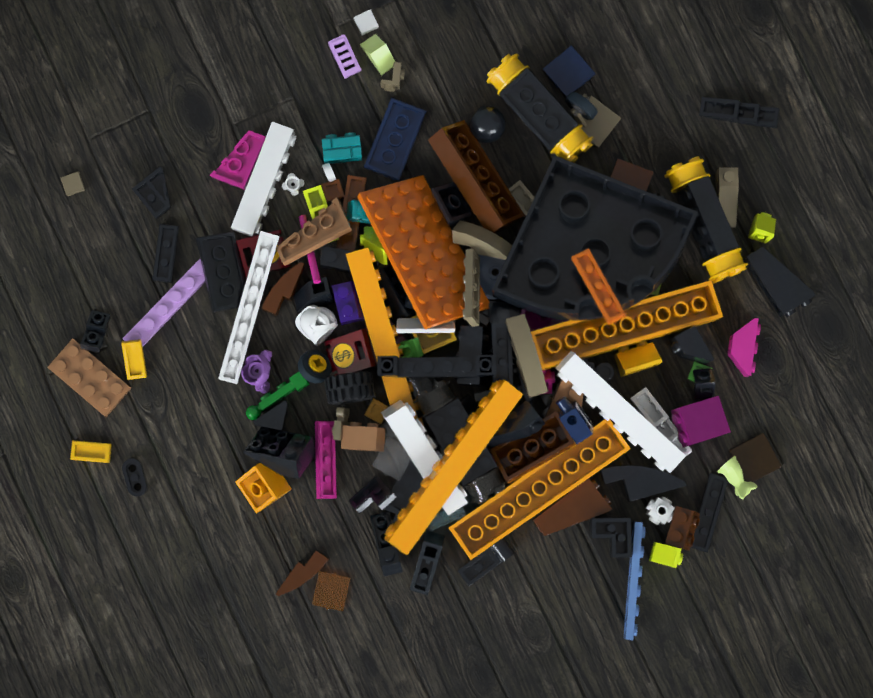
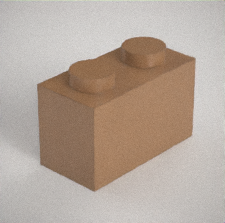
M350 422V426L343 425L341 449L384 452L386 429L380 428L379 424L367 423L366 427L361 426L362 423Z

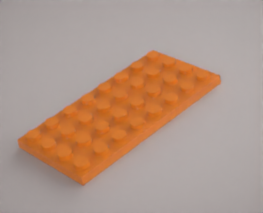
M424 176L360 192L357 198L424 329L426 330L462 318L463 309H465L463 292L465 291L463 281L465 266L463 260L466 256L460 245L453 243L452 230L436 204ZM481 285L479 312L488 309L490 303Z

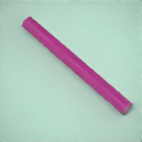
M306 215L299 216L301 229L307 222ZM312 251L307 254L313 283L319 284L321 279L315 253Z

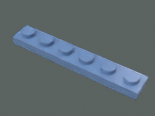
M633 522L632 557H630L623 635V638L626 640H633V637L637 636L638 625L635 624V616L639 615V605L636 604L637 597H640L641 593L638 577L642 576V566L639 563L640 558H643L644 546H641V539L645 538L646 528L642 527L643 522Z

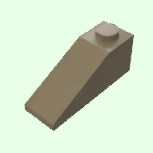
M718 168L715 172L716 194L730 227L736 228L739 188L738 168Z

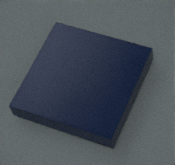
M572 45L542 70L565 98L571 92L577 91L596 74Z

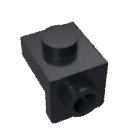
M712 369L693 370L694 398L707 399L714 397L715 379Z

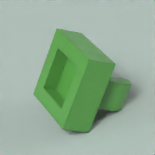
M418 337L400 342L398 348L402 349L404 354L401 358L424 356Z

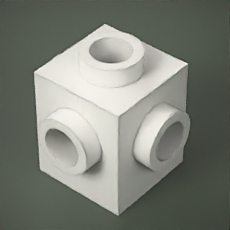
M663 496L661 499L659 497L654 500L651 499L646 506V515L649 516L648 520L656 525H659V523H670L674 514L673 510L675 509L671 505L672 501ZM660 507H663L665 509V512L662 515L658 512V509Z

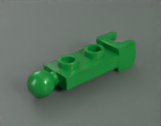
M297 372L289 378V383L285 381L277 386L276 392L273 394L269 392L260 398L261 402L258 403L259 405L249 406L246 409L247 418L250 420L258 419L262 411L267 410L294 390L301 391L309 385V382L303 378L300 372Z

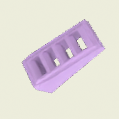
M345 34L328 42L344 79L361 71ZM344 43L343 46L335 49L336 46ZM345 50L348 51L347 53H345V54H343V55H341V56H338V53H341V52H343V51H345ZM351 57V60L341 63L342 60ZM351 64L355 65V67L350 68L346 71L344 69L345 67Z

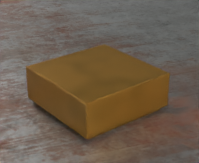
M373 398L364 415L382 424L385 418L381 412L389 406Z

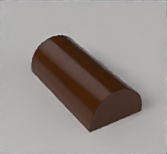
M557 411L543 418L542 420L545 422V425L531 436L499 444L490 449L508 484L576 445L559 419Z

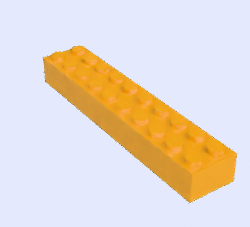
M712 280L643 299L634 306L624 310L626 317L610 325L602 317L591 320H570L531 331L542 371L556 367L570 351L574 352L579 358L586 359L683 331L693 326H700L719 320L723 317Z
M604 419L593 427V435L523 475L451 525L449 530L469 559L472 560L630 450L631 448L619 431L613 427L612 421Z

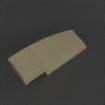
M459 221L452 230L454 244L470 246L478 255L506 260L512 248V245L505 239L472 223Z

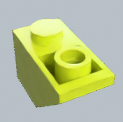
M657 542L653 543L649 561L677 568V564H681L683 554L680 548Z

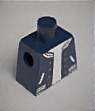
M564 396L556 402L561 409L559 419L576 445L593 435V423L577 401L570 403L567 397Z

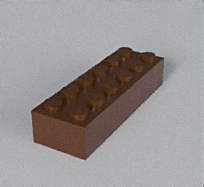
M465 120L441 128L428 139L432 149L438 155L443 166L452 177L453 182L459 188L483 228L497 233L511 227L525 216L481 145L471 133Z

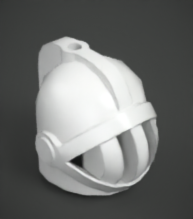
M316 305L306 307L297 316L295 321L298 330L316 346L323 343L338 326L337 319L332 311L326 307H318Z

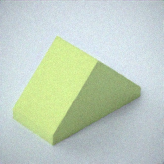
M376 34L360 44L381 76L393 68L395 60L387 45Z

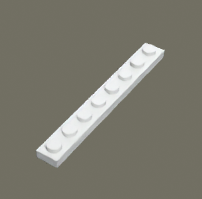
M260 231L218 377L220 380L234 384L238 383L279 236Z

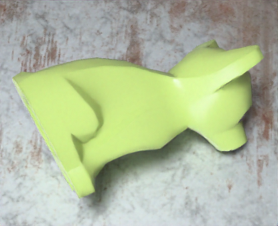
M736 456L732 457L717 471L724 474L728 482L735 486V494L741 499H744L752 489L758 487L753 482L744 481L743 472L736 460Z

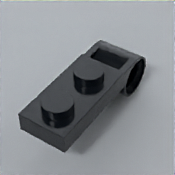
M503 537L457 571L467 585L470 586L511 557L515 552Z

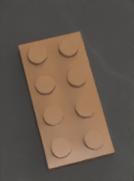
M73 338L47 367L105 417L111 413L131 390L128 384L88 350L81 349L80 343Z

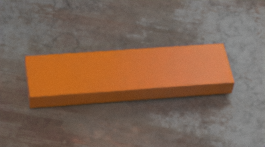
M588 248L572 256L571 259L607 324L610 325L626 317L622 306L590 249Z

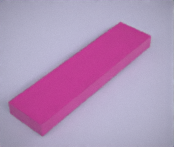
M315 421L316 499L337 498L336 445L332 435L334 421Z

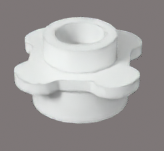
M290 173L286 181L282 183V188L290 191L293 196L298 195V190L304 186V180L299 179L293 173Z

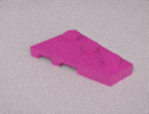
M249 130L236 144L230 155L223 159L222 164L210 176L246 190L266 136Z

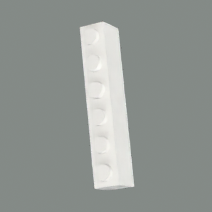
M275 122L271 123L231 228L233 231L250 237L256 234L259 235L262 228V223L260 222L263 216L266 217L269 210L267 204L269 199H273L276 192L274 186L276 181H280L283 174L281 168L283 163L286 164L289 159V147H293L296 141L294 129Z

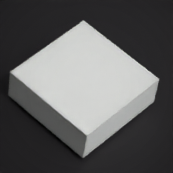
M371 9L354 17L361 35L379 28Z

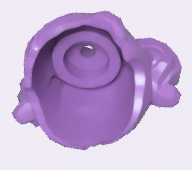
M267 349L258 355L248 356L245 359V365L241 369L243 380L250 385H255V390L263 394L268 393L270 389V383L267 379L270 376L269 362L272 352Z

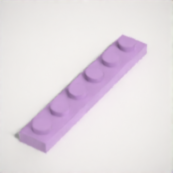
M201 259L122 338L124 341L141 339L142 346H144L206 282Z

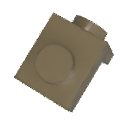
M394 62L392 80H381V88H384L385 91L394 92L396 89L400 90V81L404 80L405 69H402L400 62Z

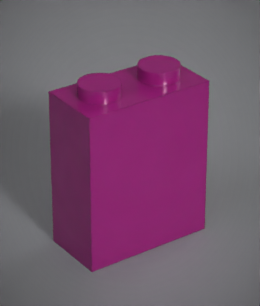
M719 396L671 411L672 421L676 425L678 440L682 447L731 432Z

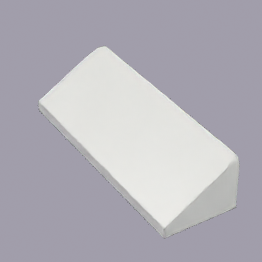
M398 318L396 332L454 333L455 320L425 330L419 318Z

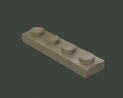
M472 248L466 250V258L463 260L465 266V274L463 275L465 291L463 292L465 302L463 318L474 327L479 326L480 257Z

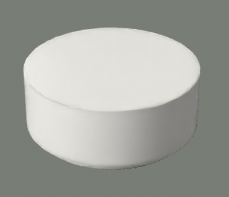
M328 162L322 167L328 181L332 182L336 180V177Z

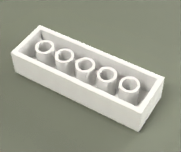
M399 400L381 413L424 479L432 473L433 465L438 460H441L443 456L438 450L435 452L434 449L437 446L428 434L424 435L426 429L418 418L414 419L413 416L416 414L407 402L404 404ZM460 484L457 485L442 506L447 515L468 503L465 499L468 495Z

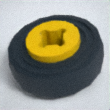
M308 350L301 355L298 361V370L304 379L317 384L322 383L329 377L332 365L327 356L322 352Z

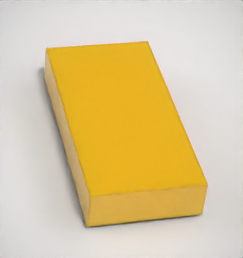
M142 340L122 341L127 380L146 378L147 372Z
M72 440L70 460L110 463L112 444Z

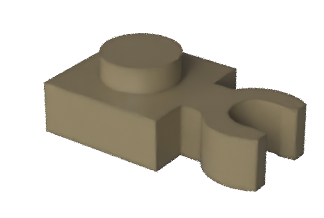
M337 407V421L334 420L332 428L333 440L341 441L343 425L350 426V422H348L350 409Z

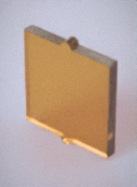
M319 571L312 605L325 607L326 610L343 611L350 578L337 575V573L330 574Z

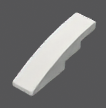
M646 387L630 398L639 413L684 455L687 456L692 453L689 446L682 447L678 440L677 428Z

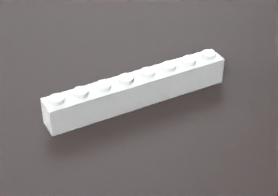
M570 351L556 366V369L559 371L557 375L565 383L569 380L573 384L571 388L578 395L583 393L587 397L585 401L593 408L597 406L601 410L599 414L607 421L609 419L614 421L613 427L621 434L626 432L629 435L627 440L634 446L639 444L643 448L641 452L648 459L652 456L656 460L654 464L662 472L666 469L671 473L685 458L686 455L574 352Z

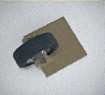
M571 92L565 100L572 109L570 113L573 115V118L583 125L582 130L589 137H594L591 143L597 148L600 147L621 120V117L592 95L589 98L587 94L582 96L576 92Z

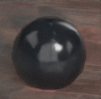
M491 105L482 106L472 117L469 129L477 141L492 143L503 135L506 129V121L503 113L498 108Z

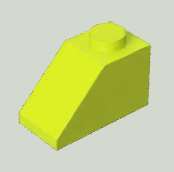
M761 212L756 214L748 238L765 244L774 237L776 219L771 218L772 215Z
M364 227V234H360V246L368 248L369 251L373 250L376 261L387 265V255L373 227Z

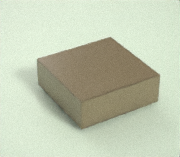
M79 172L61 177L67 196L85 191Z

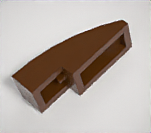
M300 262L295 265L273 286L261 307L263 311L277 316L283 300L292 301L305 269L304 263Z
M316 550L306 565L299 561L276 592V595L281 596L302 586L324 567L329 558Z

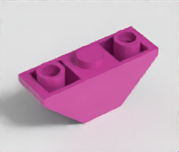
M758 318L748 322L732 334L729 339L727 355L744 377H749L751 373L755 372L756 362L753 361L754 354H757L758 343L755 342L756 335L760 334L761 324H758Z

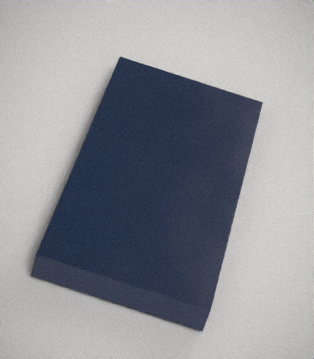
M391 97L364 168L400 181L427 111Z

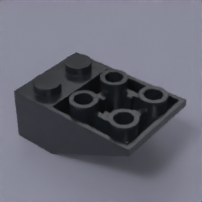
M261 427L245 448L244 454L282 476L300 479L315 456V447L312 436Z

